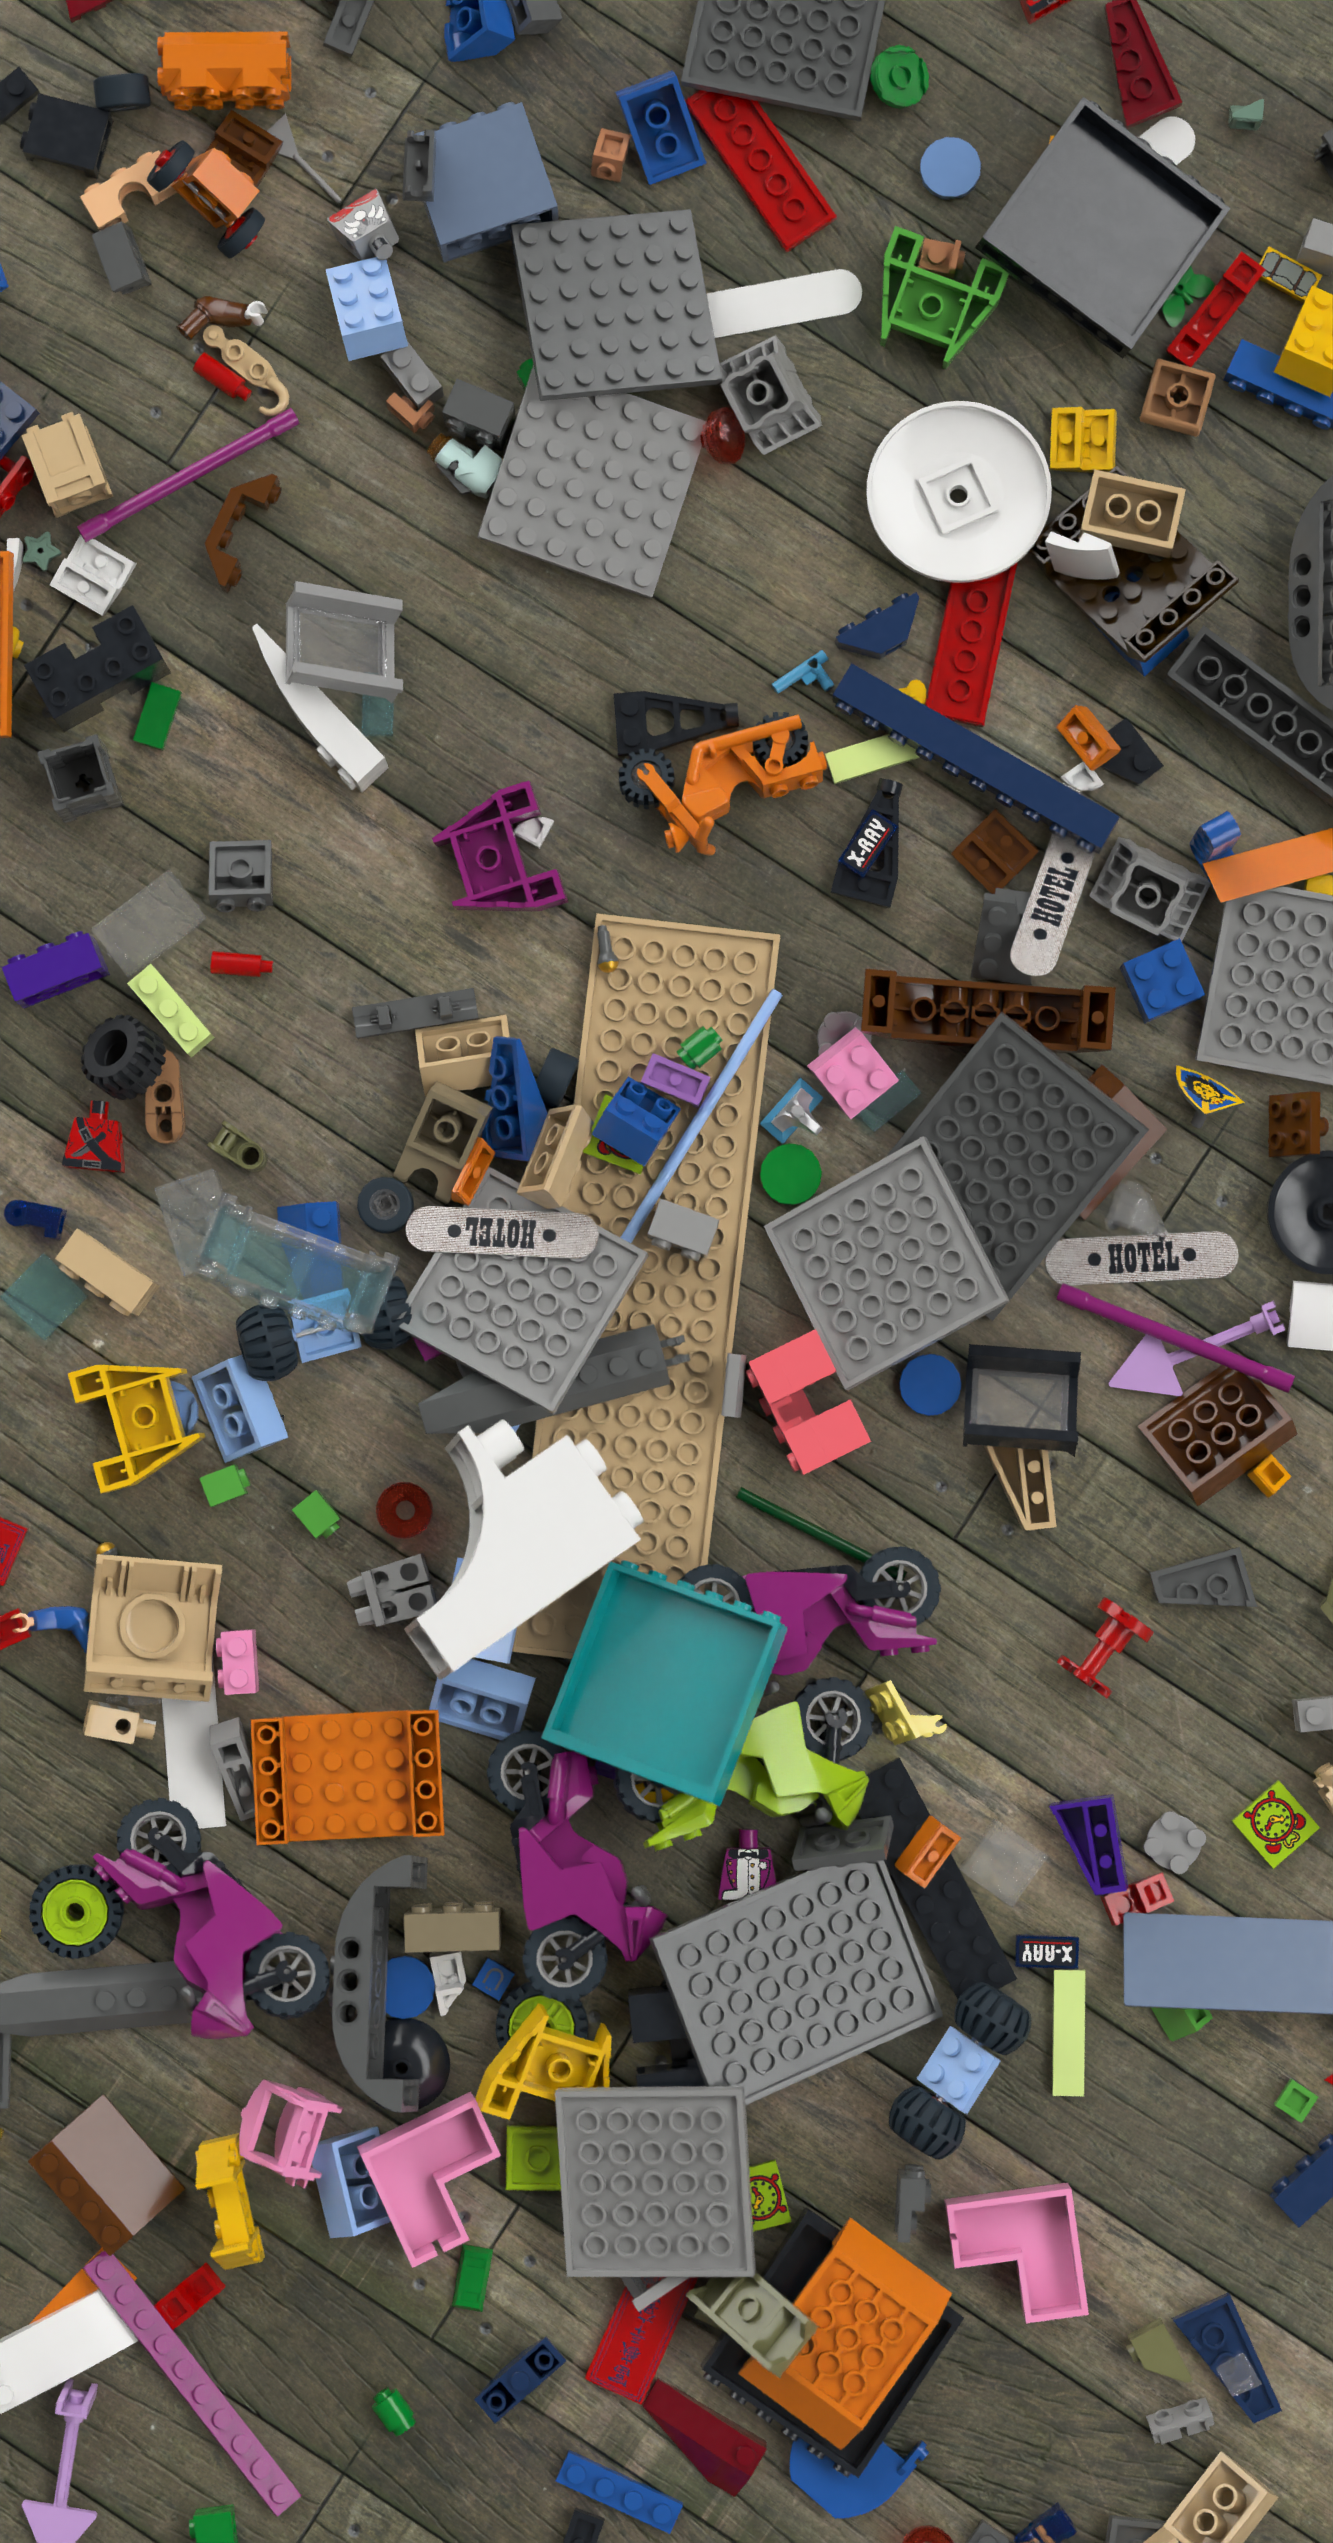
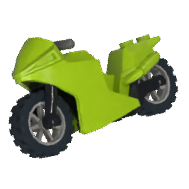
M830 1677L819 1679L807 1685L796 1695L794 1702L755 1715L727 1790L736 1792L748 1799V1804L773 1818L795 1814L813 1803L816 1808L815 1813L802 1815L799 1819L802 1826L808 1827L827 1823L838 1829L848 1830L860 1810L869 1778L866 1776L865 1771L856 1772L839 1765V1761L854 1756L867 1744V1740L873 1732L872 1722L874 1721V1713H871L870 1709L872 1706L870 1700L866 1699L863 1695V1690L852 1685L851 1681ZM822 1698H835L831 1711L828 1710ZM840 1701H843L850 1711L846 1712L843 1708L838 1709ZM816 1702L822 1710L823 1716L810 1714ZM851 1715L853 1719L852 1729L845 1726L847 1717ZM810 1720L815 1721L817 1728L815 1733L810 1727ZM843 1731L846 1734H848V1736L841 1741V1734ZM615 1768L614 1788L616 1787L617 1799L625 1806L624 1809L629 1814L632 1813L636 1816L635 1818L638 1820L655 1823L659 1831L643 1842L644 1848L653 1846L654 1850L658 1851L672 1846L671 1839L682 1835L684 1841L702 1835L700 1829L713 1823L717 1805ZM634 1780L643 1781L645 1789L640 1794L635 1787ZM662 1788L674 1794L664 1803L662 1802ZM648 1792H655L656 1803H651L643 1797Z

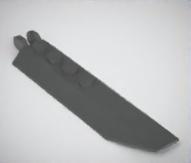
M653 1324L600 1338L555 1414L546 1411L478 1372H474L418 1403L426 1434L458 1433L469 1425L473 1433H483L502 1419L513 1427L669 1385L667 1367L690 1361L689 1354L683 1353L665 1360L662 1348L681 1345L685 1342L684 1335L660 1341Z
M174 1961L27 1973L0 1983V2033L32 2037L191 2023L192 2017L188 2014L181 1996L182 1988L188 1986V1984L178 1972ZM193 1989L196 1998H201L205 1995Z

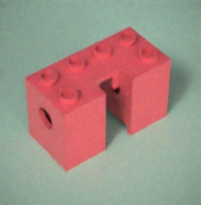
M816 1329L748 1362L749 1369L745 1371V1374L752 1388L759 1387L763 1398L759 1399V1403L766 1416L773 1415L777 1426L772 1427L780 1444L786 1442L791 1452L786 1457L794 1472L800 1470L801 1474L805 1475L871 1442L851 1399L822 1412L820 1415H815L803 1390L805 1387H809L836 1372Z

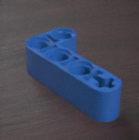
M1229 811L1199 826L1190 841L1192 853L1208 881L1210 879L1202 863L1235 855L1232 848L1241 836L1239 826Z

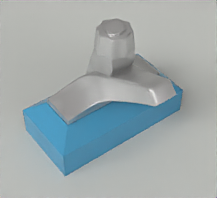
M800 1077L759 1125L782 1145L798 1127L818 1135L823 1128L814 1119L811 1112L823 1100V1097Z

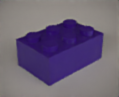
M79 931L66 936V942L56 946L52 942L36 949L37 953L26 957L25 954H20L8 959V965L1 968L14 1001L25 1009L110 975L97 941L89 933L83 934V931Z

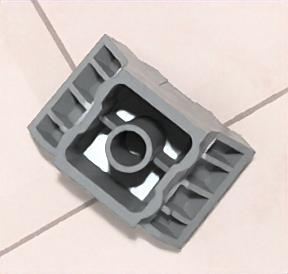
M776 335L719 363L723 382L720 385L744 432L749 433L753 443L763 455L822 426L821 416L813 407L812 399L806 389H804L797 375L795 365L786 355L785 346Z
M1118 837L1089 896L1099 904L1109 908L1111 913L1157 936L1161 934L1173 940L1180 938L1182 942L1211 882L1202 875L1192 873L1183 865L1173 863L1148 848L1140 847L1129 839Z

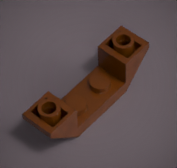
M269 474L231 488L207 537L205 546L219 585L224 592L228 593L231 586H237L243 571L240 569L241 564L237 558L221 550L222 548L227 549L233 538L231 529L235 521H241L247 506L244 504L245 501L264 510H268L271 503L276 504L282 488L279 487L278 476L274 474Z

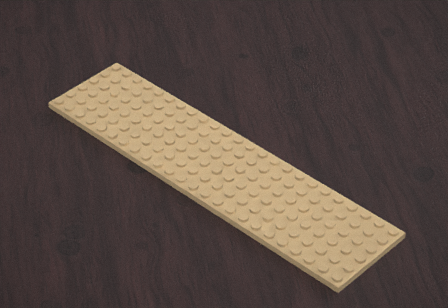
M596 913L574 1104L582 1106L592 1121L595 1122L605 1094L614 1097L628 1076L641 1083L653 1053L688 1067L676 1051L681 1048L680 1044L701 1026H704L706 1030L712 1027L723 1041L719 1044L722 1048L719 1053L701 1068L697 1066L694 1069L710 1077V1082L700 1103L701 1106L771 990L774 989L780 935ZM602 925L607 926L612 951L619 961L617 969L610 973L601 971L597 964L600 954L597 932L598 926ZM771 1015L631 1244L648 1252L649 1256L600 1338L654 1324L660 1341L684 1335L685 1342L681 1345L662 1348L664 1359L674 1358V1356L684 1353L689 1354L690 1361L667 1367L669 1385L536 1420L532 1459L566 1435L569 1436L575 1446L584 1439H587L598 1451L606 1465L607 1470L599 1475L598 1479L609 1495L613 1497L623 1491L639 1510L643 1523L634 1528L641 1540L612 1559L611 1562L620 1564L622 1560L629 1561L639 1566V1572L648 1574L650 1570L659 1572L667 1576V1582L675 1585L678 1580L692 1569L708 1564L725 1417L721 1413L727 1353L732 1354ZM647 1086V1088L668 1099L671 1103L681 1108L660 1145L643 1168L641 1175L582 1152L580 1169L572 1178L569 1185V1197L562 1205L574 1213L589 1216L596 1225L618 1237H621L699 1109L693 1107V1104L650 1086ZM660 1198L719 1219V1225L707 1258L700 1257L699 1261H694L681 1256V1249L671 1246L670 1250L667 1251L652 1245L653 1239L648 1238V1231ZM609 1562L517 1626L512 1652L572 1659ZM705 1584L698 1587L703 1594L705 1590Z

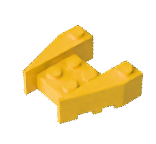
M94 1365L67 1373L75 1403L83 1404L106 1397L122 1455L92 1463L101 1493H109L137 1485L205 1438L204 1433L185 1436L170 1378L187 1374V1369Z
M538 2003L485 2070L475 2097L480 2111L510 2120L521 2091L555 2101V2091L557 2088L610 2087L609 2059H611L612 2036L604 2023H600L595 2039L591 2041L545 2027L549 2016L544 2006Z
M239 2133L202 2141L198 2151L195 2152L197 2161L196 2189L211 2187V2189H208V2199L211 2208L216 2207L218 2220L214 2221L218 2241L210 2252L211 2258L225 2270L262 2262L265 2254L259 2226H254L242 2170L245 2160L239 2153Z

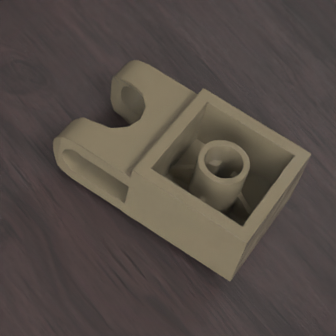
M437 1081L427 1094L395 1169L393 1178L405 1184L415 1170L420 1168L429 1169L436 1175L438 1180L435 1194L436 1199L448 1204L451 1200V1192L478 1137L483 1132L493 1107ZM448 1122L454 1126L453 1130L447 1128Z

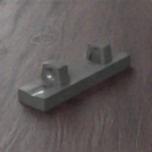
M474 988L352 1007L357 1039L479 1019ZM389 1009L391 1011L392 1023L389 1016Z

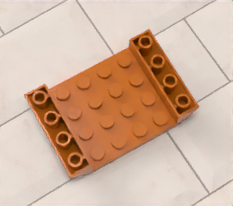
M394 1710L251 1719L256 1845L288 1844L294 1841L445 1835L439 1710Z
M851 2217L833 2240V2248L793 2302V2305L804 2312L819 2328L780 2378L768 2371L752 2355L739 2372V2375L840 2450L864 2428L937 2325L952 2295L949 2290Z

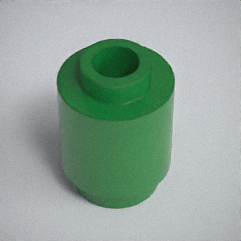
M701 1026L680 1044L681 1048L676 1053L690 1069L694 1070L697 1066L701 1068L722 1050L719 1044L723 1040L712 1027L706 1030L704 1026Z
M386 2387L373 2397L375 2403L371 2408L387 2431L393 2432L396 2437L406 2432L416 2423V2420L413 2418L414 2412L397 2388L390 2390Z

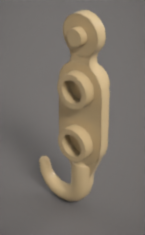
M208 326L203 332L205 343L210 347L219 348L223 361L250 384L271 390L278 396L279 402L276 407L272 409L260 407L259 412L265 416H276L285 411L289 403L288 390L278 380L269 362L243 341L226 339L223 330L219 326Z

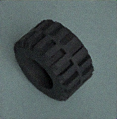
M120 1014L116 1015L114 1019L111 1017L106 1019L103 1025L99 1024L95 1028L96 1031L88 1036V1042L82 1049L84 1055L81 1056V1063L83 1064L81 1069L89 1081L109 1096L119 1100H126V1098L131 1100L136 1098L138 1093L144 1094L149 1086L152 1087L156 1081L154 1080L163 1071L161 1066L165 1064L166 1058L163 1055L166 1053V1049L162 1045V1039L133 1016H123Z

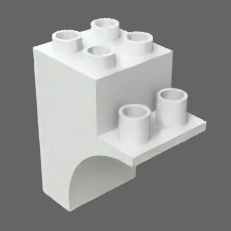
M504 1419L477 1437L468 1425L458 1432L445 1447L457 1467L467 1495L470 1524L467 1548L459 1572L443 1597L431 1609L404 1628L439 1680L454 1672L641 1540L634 1528L643 1523L639 1510L623 1491L613 1497L609 1495L598 1479V1476L607 1470L606 1465L598 1451L587 1439H584L575 1446L569 1436L566 1435L506 1478L500 1469L516 1459V1456L524 1451V1447L517 1434Z

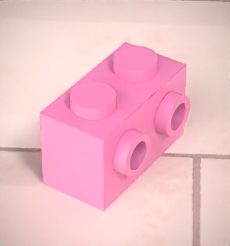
M256 1630L221 1632V1638H216L217 1657H222L223 1669L218 1670L219 1688H224V1695L259 1692Z

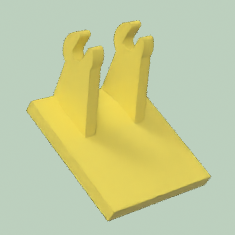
M891 1680L865 1690L872 1705L870 1709L878 1715L883 1724L882 1730L884 1735L894 1745L916 1739L920 1736L928 1738L934 1734L943 1733L947 1728V1724H943L940 1727L935 1725L938 1720L943 1718L941 1715H910Z

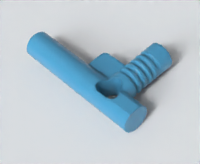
M821 650L776 680L771 686L779 694L799 679L805 685L818 680L825 692L834 687L835 684L821 666V664L828 660L825 652ZM816 661L817 668H812L808 664Z

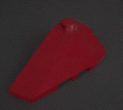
M657 2378L642 2404L643 2408L705 2479L734 2497L751 2478L767 2450L766 2440L660 2378Z

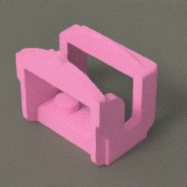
M262 2080L253 2092L247 2107L241 2111L242 2123L239 2136V2153L251 2162L286 2176L285 2183L292 2187L295 2186V2181L297 2180V2185L306 2188L308 2180L314 2181V2178H321L322 2175L320 2171L312 2168L311 2164L328 2111L341 2113L343 2108L327 2100L325 2096L312 2089L302 2087L294 2089L281 2083ZM272 2093L288 2101L283 2109L276 2131L275 2158L254 2150Z

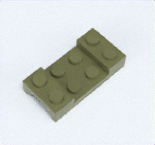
M755 2272L754 2277H711L705 2286L690 2290L686 2295L759 2363L779 2378L819 2328L813 2320L793 2305L757 2272Z

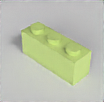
M149 964L127 983L191 1058L215 1038L152 964Z

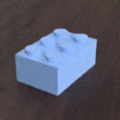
M377 257L325 269L348 361L408 347L386 259L379 260Z

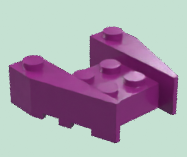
M529 780L498 790L488 800L473 808L463 818L432 838L433 843L437 847L452 844L468 896L452 901V905L456 910L542 911L568 903L562 879L557 869L531 877L527 876L512 824L542 815L533 785Z

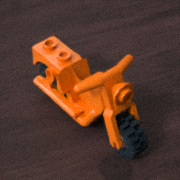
M773 712L772 718L766 715L763 717V722L759 721L754 727L696 743L691 751L681 802L673 792L675 777L669 758L665 760V755L661 752L658 755L655 754V749H650L649 753H645L644 749H639V754L637 755L633 751L629 754V760L625 758L622 761V767L619 768V786L622 795H625V800L628 803L632 801L633 806L637 808L641 804L644 806V809H649V805L653 804L654 808L668 822H671L668 823L669 830L664 831L669 849L674 848L675 852L679 853L686 843L690 841L698 853L712 856L716 849L714 845L708 843V836L714 826V820L726 815L730 811L731 793L737 784L748 781L761 798L770 796L778 798L792 790L799 788L806 790L816 787L823 781V770L827 769V764L823 751L817 752L814 741L810 742V750L807 754L808 732L807 730L805 731V725L801 722L799 714L789 717L788 712H783V716H778V712Z

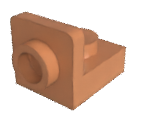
M601 128L592 159L591 175L593 177L615 182L621 181L631 135Z
M925 238L919 268L944 277L954 278L955 270H962L966 251L960 250L962 241L956 240L955 244Z
M394 392L386 400L387 409L413 433L419 428L425 429L435 417L433 414L435 411L434 403L430 400L418 412L415 411L417 409L416 405L405 395L400 398Z

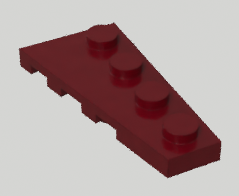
M1114 0L1105 4L1104 10L1126 128H1132L1182 106V99L1138 1Z

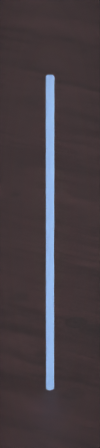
M772 989L620 1238L629 1243H632L783 996L780 992ZM516 1425L511 1428L516 1433L520 1425Z

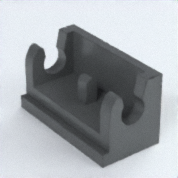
M413 130L407 132L404 151L403 201L434 202L435 130H425L424 135H415Z
M121 221L92 234L103 268L114 293L121 291L122 295L152 284L132 229Z

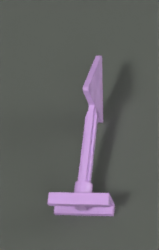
M1273 1300L1262 1305V1312L1250 1317V1321L1208 1337L1203 1341L1219 1347L1254 1332L1259 1334L1270 1329L1272 1334L1275 1335L1285 1331V1326L1282 1323L1274 1327V1324L1280 1322L1276 1310L1268 1312V1310L1276 1307ZM1145 1335L1110 1380L1109 1386L1182 1396L1183 1391L1173 1366L1197 1355L1184 1349L1167 1353L1161 1340Z
M68 2379L57 2400L55 2414L64 2415L66 2428L54 2503L50 2504L32 2500H24L22 2503L23 2510L37 2543H75L96 2519V2511L69 2507L67 2501L79 2424L89 2414L96 2398L98 2384L92 2383L89 2391L72 2389L73 2380Z

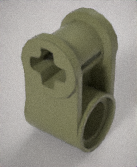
M223 1120L221 1123L222 1129L214 1141L208 1142L206 1146L227 1160L233 1161L246 1171L257 1173L263 1170L268 1162L266 1151L246 1137V1134ZM250 1150H258V1162L253 1165H247L245 1163L246 1153Z

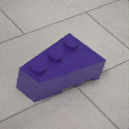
M1114 1794L1051 1803L1049 1807L1053 1815H1055L1067 1842H1069L1094 1894L1101 1895L1127 1891L1129 1886Z

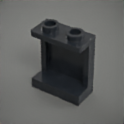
M39 93L37 101L31 103L28 119L31 123L28 132H23L20 149L23 150L26 160L33 162L34 158L68 166L83 170L87 177L98 179L114 122L110 112Z

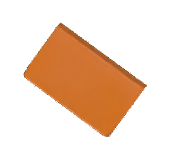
M1075 705L1056 726L1091 771L1096 770L1121 751L1119 745L1085 706Z
M478 1137L451 1192V1199L454 1202L468 1206L495 1155V1151L480 1137Z
M929 1816L895 1862V1867L920 1886L926 1888L961 1837L933 1816Z

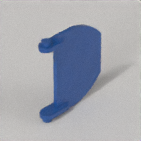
M799 2437L797 2441L793 2440L789 2461L790 2477L797 2486L834 2518H850L865 2514L887 2501L917 2466L914 2463L918 2458L920 2461H923L929 2451L925 2449L927 2444L921 2440L903 2459L886 2443L882 2442L861 2476L857 2478L851 2474L847 2478L833 2468L835 2462L826 2455L821 2460L808 2451L807 2447L809 2444Z

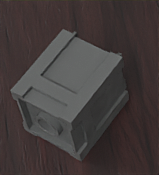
M97 734L85 737L86 741L53 751L46 749L37 752L40 763L46 770L54 799L51 800L54 810L65 823L77 820L76 817L109 807L114 809L124 805L109 760L110 756L107 747ZM86 776L87 779H93V784L89 785L90 790L84 792L82 788H77V783L80 782V778Z

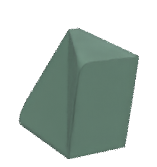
M1260 99L1248 106L1231 105L1228 127L1233 129L1259 130L1263 120L1264 99Z

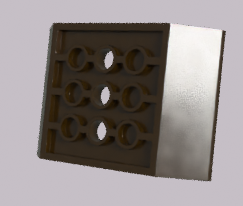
M1115 466L1109 472L1127 476L1118 466ZM1088 490L1043 529L1028 553L1048 580L1129 658L1146 663L1239 582V579L1219 560L1211 563L1178 531L1176 532L1170 558L1165 557L1159 562L1150 560L1152 554L1112 546L1120 571L1117 578L1084 579L1055 571L1045 541L1052 531L1079 542ZM1138 571L1143 573L1142 578L1136 582L1127 580L1128 575L1132 572ZM1115 591L1120 593L1119 598L1113 602L1104 600L1105 595L1109 592Z

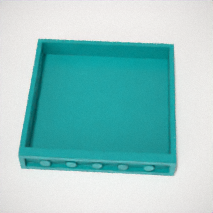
M622 1560L620 1564L610 1561L541 1738L552 1744L720 1807L788 1627L780 1622V1616L768 1611H763L761 1616L751 1612L753 1607L735 1600L734 1604L731 1605L723 1602L724 1596L706 1590L705 1595L695 1592L696 1586L678 1580L675 1585L667 1582V1576L659 1572L650 1570L648 1574L638 1571V1565L629 1561Z

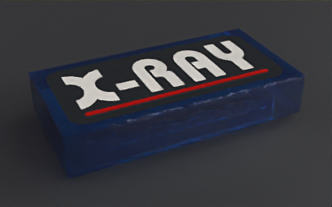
M872 809L838 859V862L864 878L898 826Z
M1016 1934V1967L1078 1969V1936Z

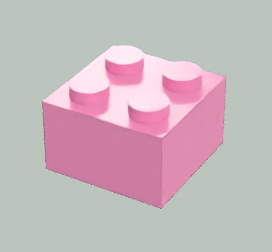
M856 1027L807 1065L850 1119L899 1081L864 1034Z

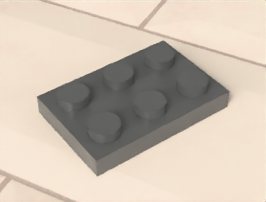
M884 1816L854 1820L848 1830H841L829 1824L800 1827L792 1858L794 1870L814 1871L822 1867H846L855 1863L867 1862L873 1864L886 1860L894 1827L892 1817Z

